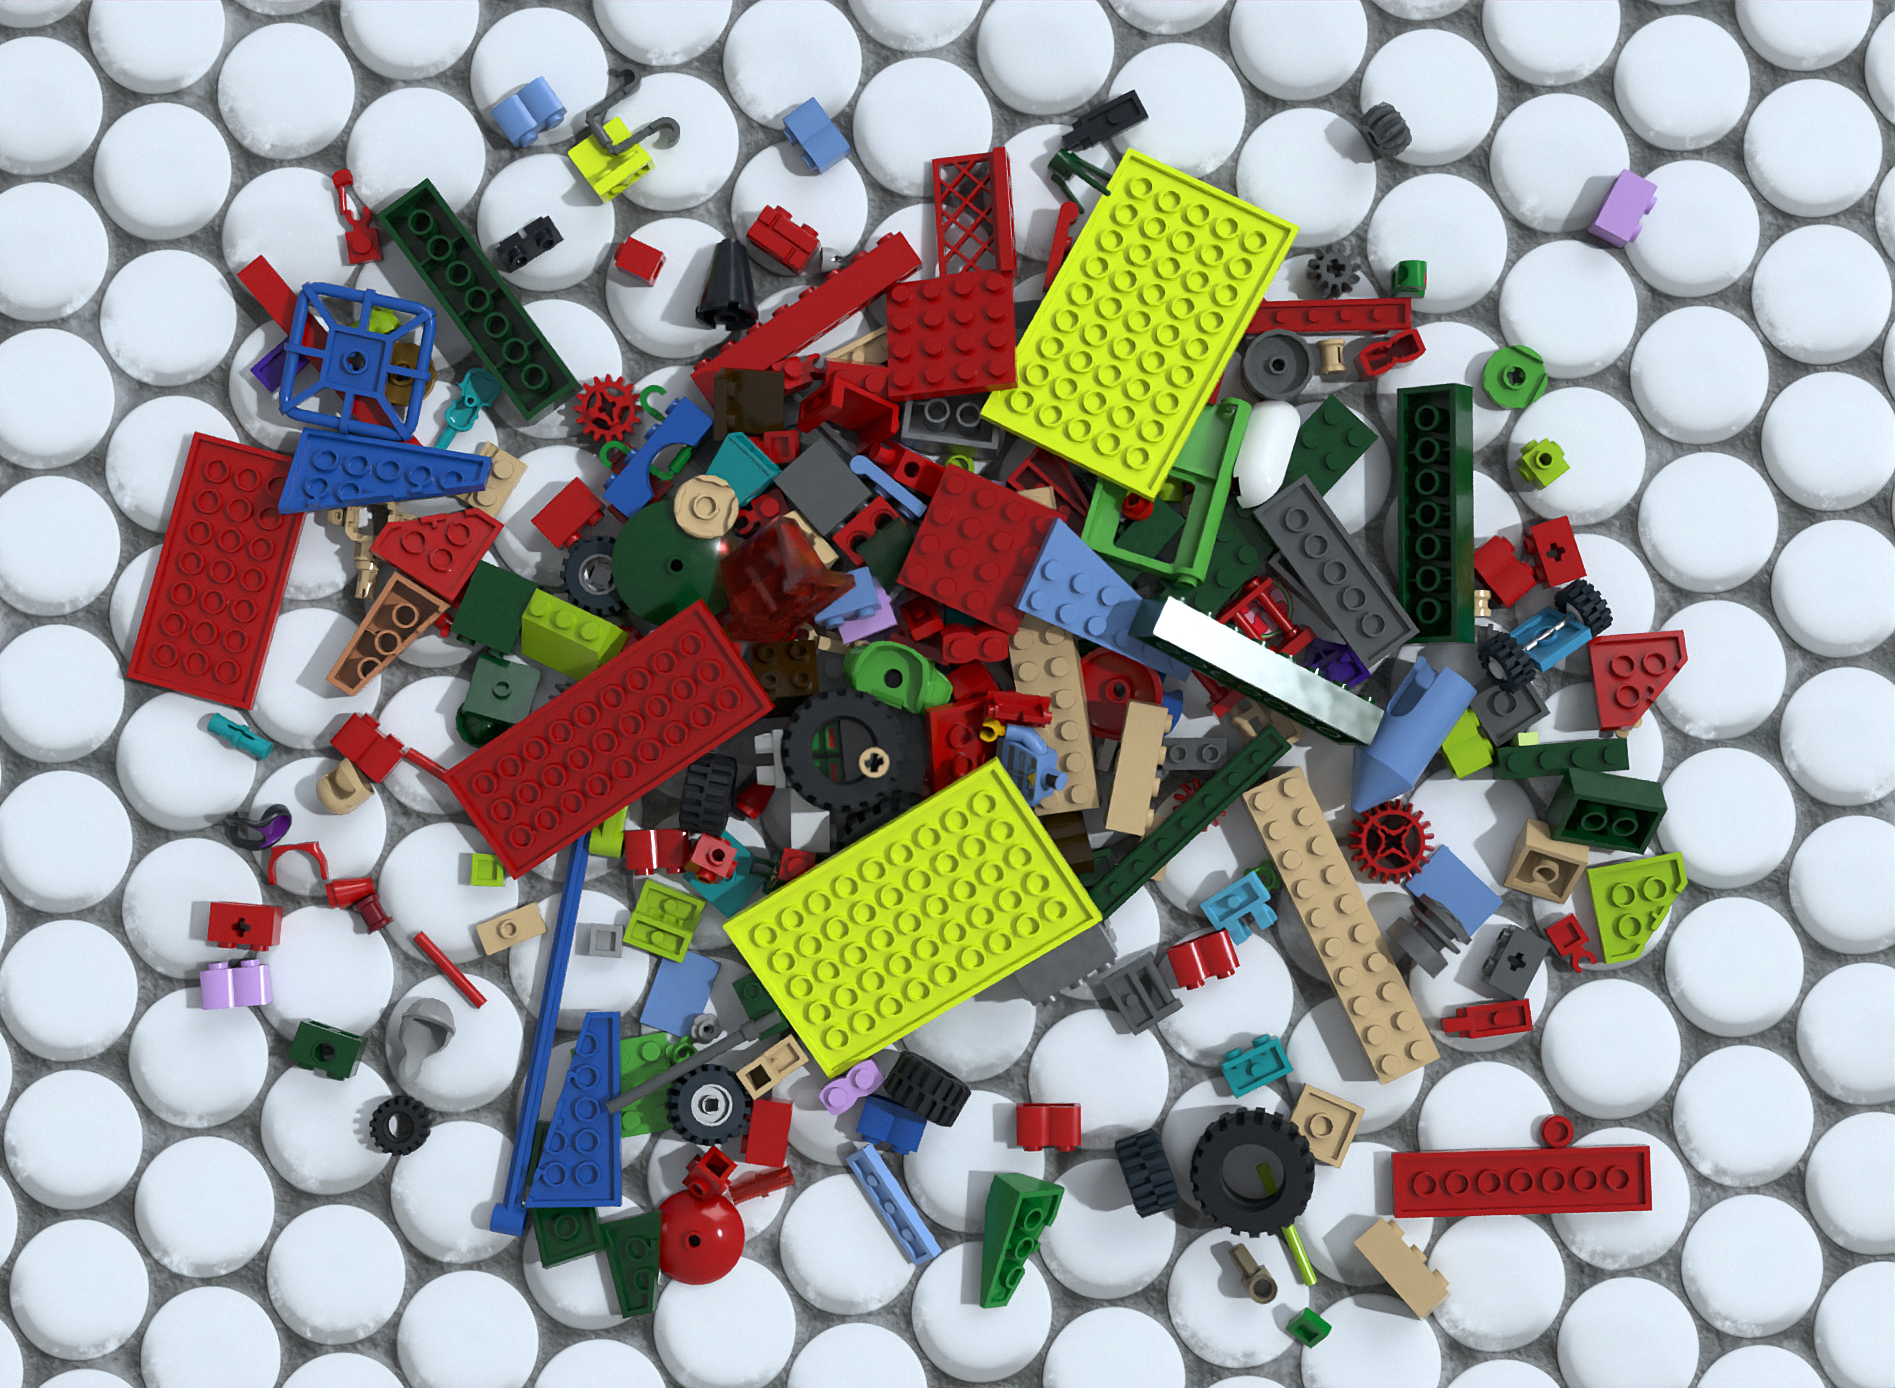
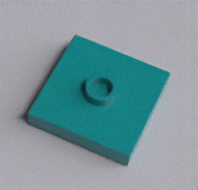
M725 829L720 837L728 840L731 843V847L737 849L733 860L738 863L730 879L725 877L718 885L714 883L708 885L696 879V874L687 871L682 878L729 919L734 916L765 879L749 875L755 855Z

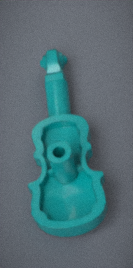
M472 368L467 372L463 382L458 384L462 389L461 396L457 400H453L452 405L445 411V419L448 425L432 448L446 450L459 431L466 432L472 429L474 421L479 418L478 412L483 406L492 407V402L501 392V385L490 372L482 368Z

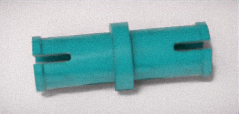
M215 713L208 723L207 731L229 741L231 747L235 749L241 748L262 761L266 760L273 749L274 743L250 731V727L245 724L240 726L220 713Z

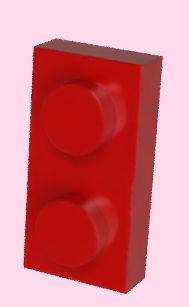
M922 595L899 606L915 642L920 639L932 638L938 631L944 629V625L930 597Z

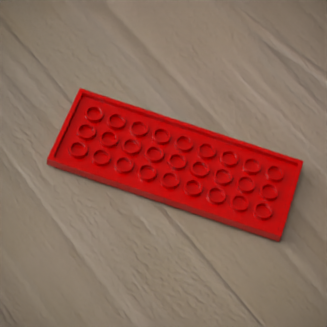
M701 598L443 773L441 777L515 881L773 710L776 706Z

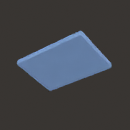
M1442 844L1429 858V864L1424 863L1421 866L1423 872L1421 874L1415 873L1412 876V880L1407 881L1404 886L1417 898L1425 893L1428 897L1441 902L1463 923L1467 934L1471 937L1499 908L1503 901L1500 896H1497L1457 858L1448 846Z
M687 951L683 963L663 957L639 1022L679 1037L685 1035L692 1037L690 1033L691 1023L696 1016L704 1012L717 973L721 969V962L691 951Z

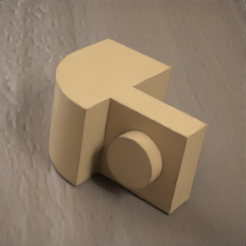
M791 1033L741 1067L736 1072V1075L753 1100H755L810 1059Z

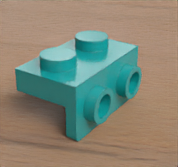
M1269 1033L1263 1034L1251 1041L1252 1047L1243 1051L1238 1047L1222 1055L1224 1060L1218 1064L1236 1099L1294 1071L1280 1044L1281 1041L1278 1036L1270 1037Z

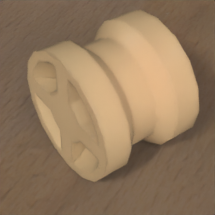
M1474 590L1475 618L1491 617V610L1488 608L1491 591Z

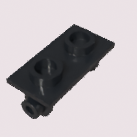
M549 215L544 218L540 216L537 220L525 226L523 229L527 237L524 239L516 232L502 242H499L500 246L495 248L510 273L524 267L528 262L545 251L551 250L556 244L564 240Z

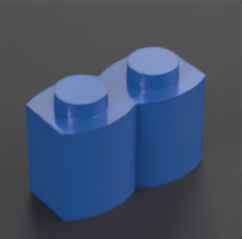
M871 1093L867 1097L856 1132L861 1133L860 1138L866 1142L878 1145L881 1140L892 1144L891 1150L909 1155L910 1151L917 1153L927 1119L914 1113L896 1100Z

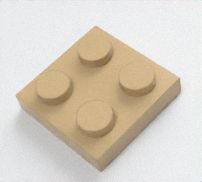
M1304 1082L1288 1123L1293 1121L1299 1127L1298 1132L1302 1136L1305 1135L1310 1143L1309 1149L1313 1152L1314 1158L1340 1169L1365 1109Z

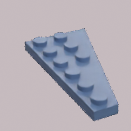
M1055 516L1014 607L1185 683L1192 670L1189 666L1127 635L1143 599L1060 518Z

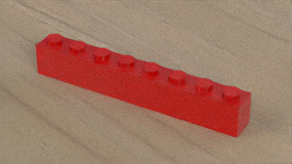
M899 231L895 235L890 232L876 242L878 247L869 253L866 250L858 253L850 260L852 263L850 266L842 271L840 268H837L830 272L824 278L826 282L816 289L814 286L807 288L798 295L799 301L790 307L785 304L772 313L773 318L764 325L761 322L754 324L745 332L747 335L739 342L735 340L728 342L720 348V355L711 361L709 358H706L693 367L695 372L690 374V376L714 410V377L721 367L769 370L771 364L794 357L886 294V288L890 285L901 283L921 270L922 261L902 232Z

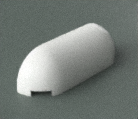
M1265 399L1262 402L1256 403L1251 411L1233 477H1239L1241 496H1237V500L1242 508L1254 507L1267 501L1276 493L1283 482L1300 426L1299 412L1284 400L1274 401Z

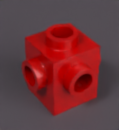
M702 833L695 841L683 868L696 874V879L705 884L712 885L714 883L718 885L725 877L730 879L738 863L733 860L737 849L731 847V843L722 837H711Z
M711 1146L703 1157L697 1153L685 1167L689 1174L682 1183L689 1188L693 1195L707 1203L714 1194L720 1197L732 1182L728 1177L737 1167V1164L716 1146Z

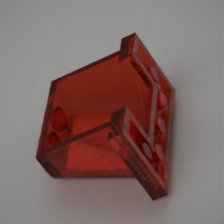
M778 515L720 561L733 618L732 621L723 627L724 632L729 639L762 644L781 643L856 586L854 575L828 570L798 522L794 518Z

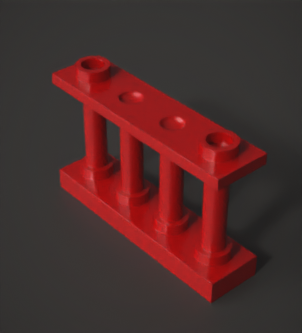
M1254 576L1243 585L1242 588L1245 591L1217 613L1214 621L1223 625L1231 619L1248 639L1257 638L1265 641L1241 612V609L1255 598L1284 633L1282 635L1284 640L1275 647L1270 645L1269 650L1277 654L1278 652H1284L1294 656L1316 638L1317 635L1310 626L1304 624L1300 626L1297 624L1293 625L1265 591L1273 583L1270 577L1261 576L1259 578ZM1194 669L1191 670L1210 694L1209 699L1211 701L1205 706L1213 716L1219 719L1246 697L1229 687H1220L1214 679Z

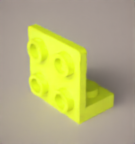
M615 117L603 126L613 141L612 145L618 146L624 140L632 137L631 132L619 117ZM593 134L568 152L569 157L604 204L611 201L656 168L652 158L645 149H642L639 143L624 153L622 152L619 156L608 154L607 149L601 147Z

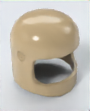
M347 757L340 761L335 769L323 775L316 785V794L321 804L329 812L341 816L351 813L375 794L372 785L365 775Z

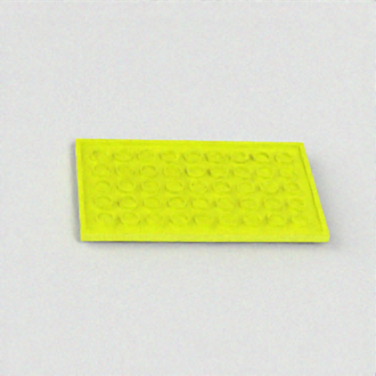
M1129 147L1106 187L1111 192V195L1107 197L1102 194L1016 348L1018 388L992 391L980 412V418L1154 502L1294 243L1300 227Z
M995 757L725 920L722 927L827 1077L832 1079L1102 921V915L998 758Z

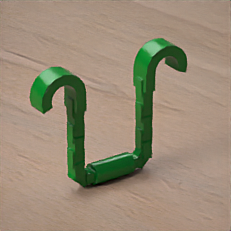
M658 385L647 386L640 395L641 406L657 421L663 422L666 418L655 408L649 406L647 398L653 392H657L661 396L667 392ZM618 441L607 442L600 450L602 464L611 470L613 463L607 458L610 449L618 448L627 456L632 451L627 445L625 446ZM687 445L684 448L682 446L669 464L668 472L662 473L659 468L652 464L650 466V473L659 477L661 481L673 480V475L675 473L679 474L692 456L691 450L696 447Z

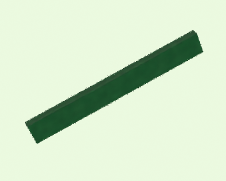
M1270 722L1087 891L1101 913L1103 922L1292 748V745Z

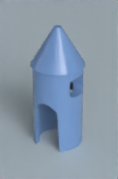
M1420 655L1383 709L1385 712L1371 746L1353 748L1351 809L1359 814L1415 789L1414 784L1476 696L1477 691L1469 682L1446 666L1438 673Z

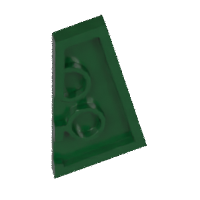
M662 1209L601 1223L607 1249L606 1254L623 1319L652 1313L657 1309Z

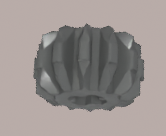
M1383 101L1378 105H1374L1361 118L1362 131L1367 136V140L1372 144L1373 149H1376L1379 155L1390 159L1393 156L1399 155L1412 142L1410 129L1405 123L1406 120L1401 117L1400 112H1397L1391 104Z
M1328 244L1326 246V253L1321 249H1317L1314 253L1316 259L1308 261L1307 265L1313 270L1308 272L1306 277L1310 280L1317 279L1311 288L1315 291L1320 286L1323 287L1322 297L1324 298L1329 295L1331 290L1335 299L1341 297L1342 290L1350 294L1353 291L1351 283L1357 284L1360 281V277L1354 272L1361 269V264H1351L1356 254L1352 252L1348 256L1344 255L1345 245H1341L1338 251L1335 252L1333 244ZM1331 265H1333L1334 270H1340L1336 278H1334L1333 273L1327 272Z

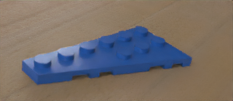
M303 427L280 498L278 511L281 515L485 491L493 465L492 458Z

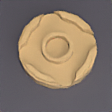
M699 475L680 486L674 498V515L677 524L687 535L698 540H713L722 537L732 529L738 517L739 502L735 492L725 480L714 475Z

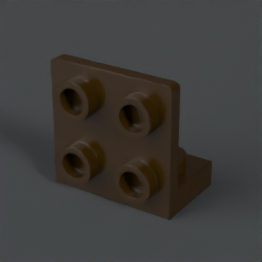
M721 367L714 377V441H724L726 436L732 432L764 434V432L784 431L785 373L783 371Z
M814 640L756 643L751 645L753 674L776 706L761 718L790 717L800 704L819 693L816 645Z

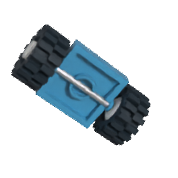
M1576 579L1554 596V600H1556L1554 605L1559 610L1547 606L1511 632H1499L1479 646L1477 649L1479 654L1477 656L1482 661L1480 664L1482 669L1487 670L1485 674L1488 678L1491 677L1493 679L1492 683L1495 686L1499 685L1501 691H1506L1507 694H1514L1535 679L1536 671L1533 668L1542 673L1612 625L1613 617L1610 616L1612 612L1610 608L1606 607L1608 604L1606 599H1601V593L1599 590H1594V585L1591 583L1587 584V581L1584 579Z

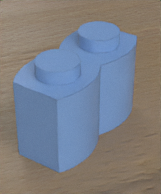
M540 76L523 87L517 94L500 103L490 113L516 148L521 145L525 148L538 139L537 134L546 127L553 129L564 121L563 116L567 113V110L544 77Z
M814 97L782 119L785 126L782 130L784 136L792 146L797 143L804 153L800 156L810 171L816 168L820 175H822L851 154L849 144Z

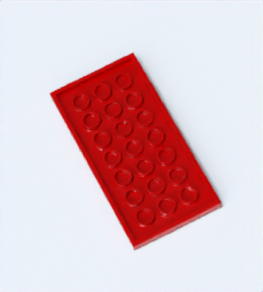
M194 432L126 677L243 709L253 710L307 512L280 515L278 511V505L293 457Z

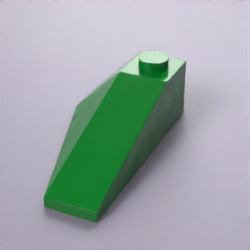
M1021 1173L994 1175L985 1207L980 1307L988 1309L1007 1306L1025 1274L1023 1267L1031 1252L1036 1253L1041 1245L1037 1241L1046 1225L1051 1227L1057 1216L1065 1190L1064 1187Z

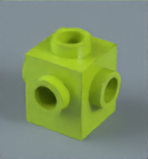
M1535 438L1519 450L1522 456L1515 461L1519 466L1517 468L1519 475L1527 483L1532 482L1538 491L1546 488L1571 468L1563 458L1564 452L1555 441L1550 442L1548 438L1543 439L1539 443Z

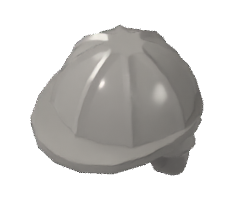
M425 998L418 1000L401 1017L402 1023L399 1028V1039L405 1049V1055L398 1066V1083L401 1086L408 1085L416 1080L421 1071L422 1061L445 1049L456 1033L453 1014L449 1006L439 999Z

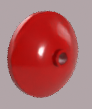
M1104 646L1089 652L1081 659L1091 730L1094 736L1104 740L1107 738L1113 741H1120L1128 698L1162 705L1163 687L1156 669ZM1118 684L1125 688L1124 695L1117 693L1116 686Z
M684 1189L668 1197L657 1210L662 1209L659 1267L664 1273L684 1284L704 1285L721 1279L734 1268L744 1248L745 1228L739 1211L724 1195L718 1197L714 1194L705 1203L701 1198L693 1195L689 1189ZM697 1235L701 1243L696 1246L692 1245L689 1237Z

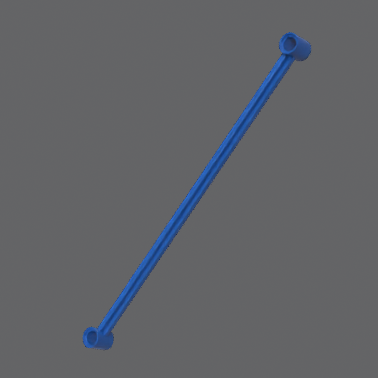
M592 830L571 844L503 1204L496 1203L490 1222V1232L523 1237L529 1209L523 1208L522 1202L587 868Z

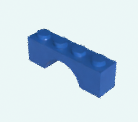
M685 396L681 401L676 398L665 410V413L668 415L661 425L655 423L644 436L648 441L640 450L635 447L625 458L624 463L627 466L619 475L614 472L603 485L606 491L602 496L629 519L636 512L648 506L656 497L649 479L650 466L656 455L666 447L675 444H687L697 447L714 427V420Z

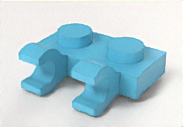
M1254 870L1200 904V907L1216 931L1225 927L1237 946L1252 935L1247 924L1239 919L1246 913H1252L1262 930L1272 925L1278 919L1273 909L1264 903L1271 898V895Z

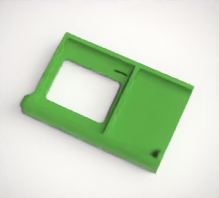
M1232 397L1223 398L1220 403L1216 402V404L1207 403L1167 477L1191 484L1194 488L1173 563L1167 564L1115 547L1113 539L1122 512V503L1126 498L1128 490L1100 476L1081 540L1100 558L1176 581L1178 586L1185 589H1195L1196 586L1203 585L1232 483L1234 466L1245 435L1252 406L1244 400Z

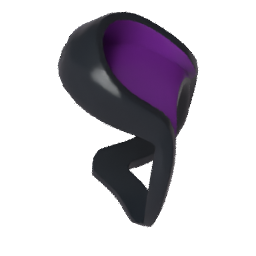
M276 803L264 812L260 821L239 817L237 811L226 814L224 821L230 825L231 839L236 846L247 850L261 851L273 846L284 837L292 824V815L285 805ZM238 826H248L262 834L263 838L261 840L239 838Z

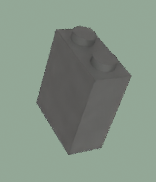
M822 437L815 441L773 479L827 541H830L834 535L876 499Z

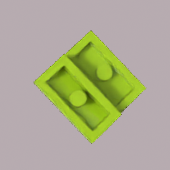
M647 878L622 941L683 963L707 900Z

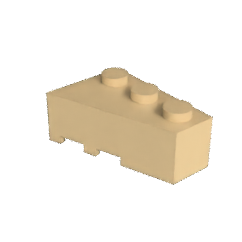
M1381 1217L1353 1243L1423 1321L1451 1296L1446 1289L1450 1283L1437 1269L1431 1273L1423 1264L1427 1257L1415 1244L1410 1248L1401 1239L1405 1233L1393 1219L1387 1223Z

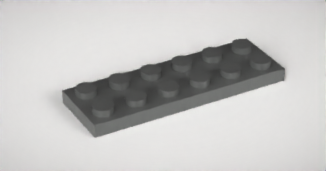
M1306 474L1252 512L1258 523L1365 670H1368L1420 632Z

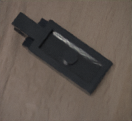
M1134 89L1078 117V120L1072 123L1074 130L1063 135L1060 141L1067 152L1080 145L1083 146L1084 150H1087L1147 121L1149 116Z

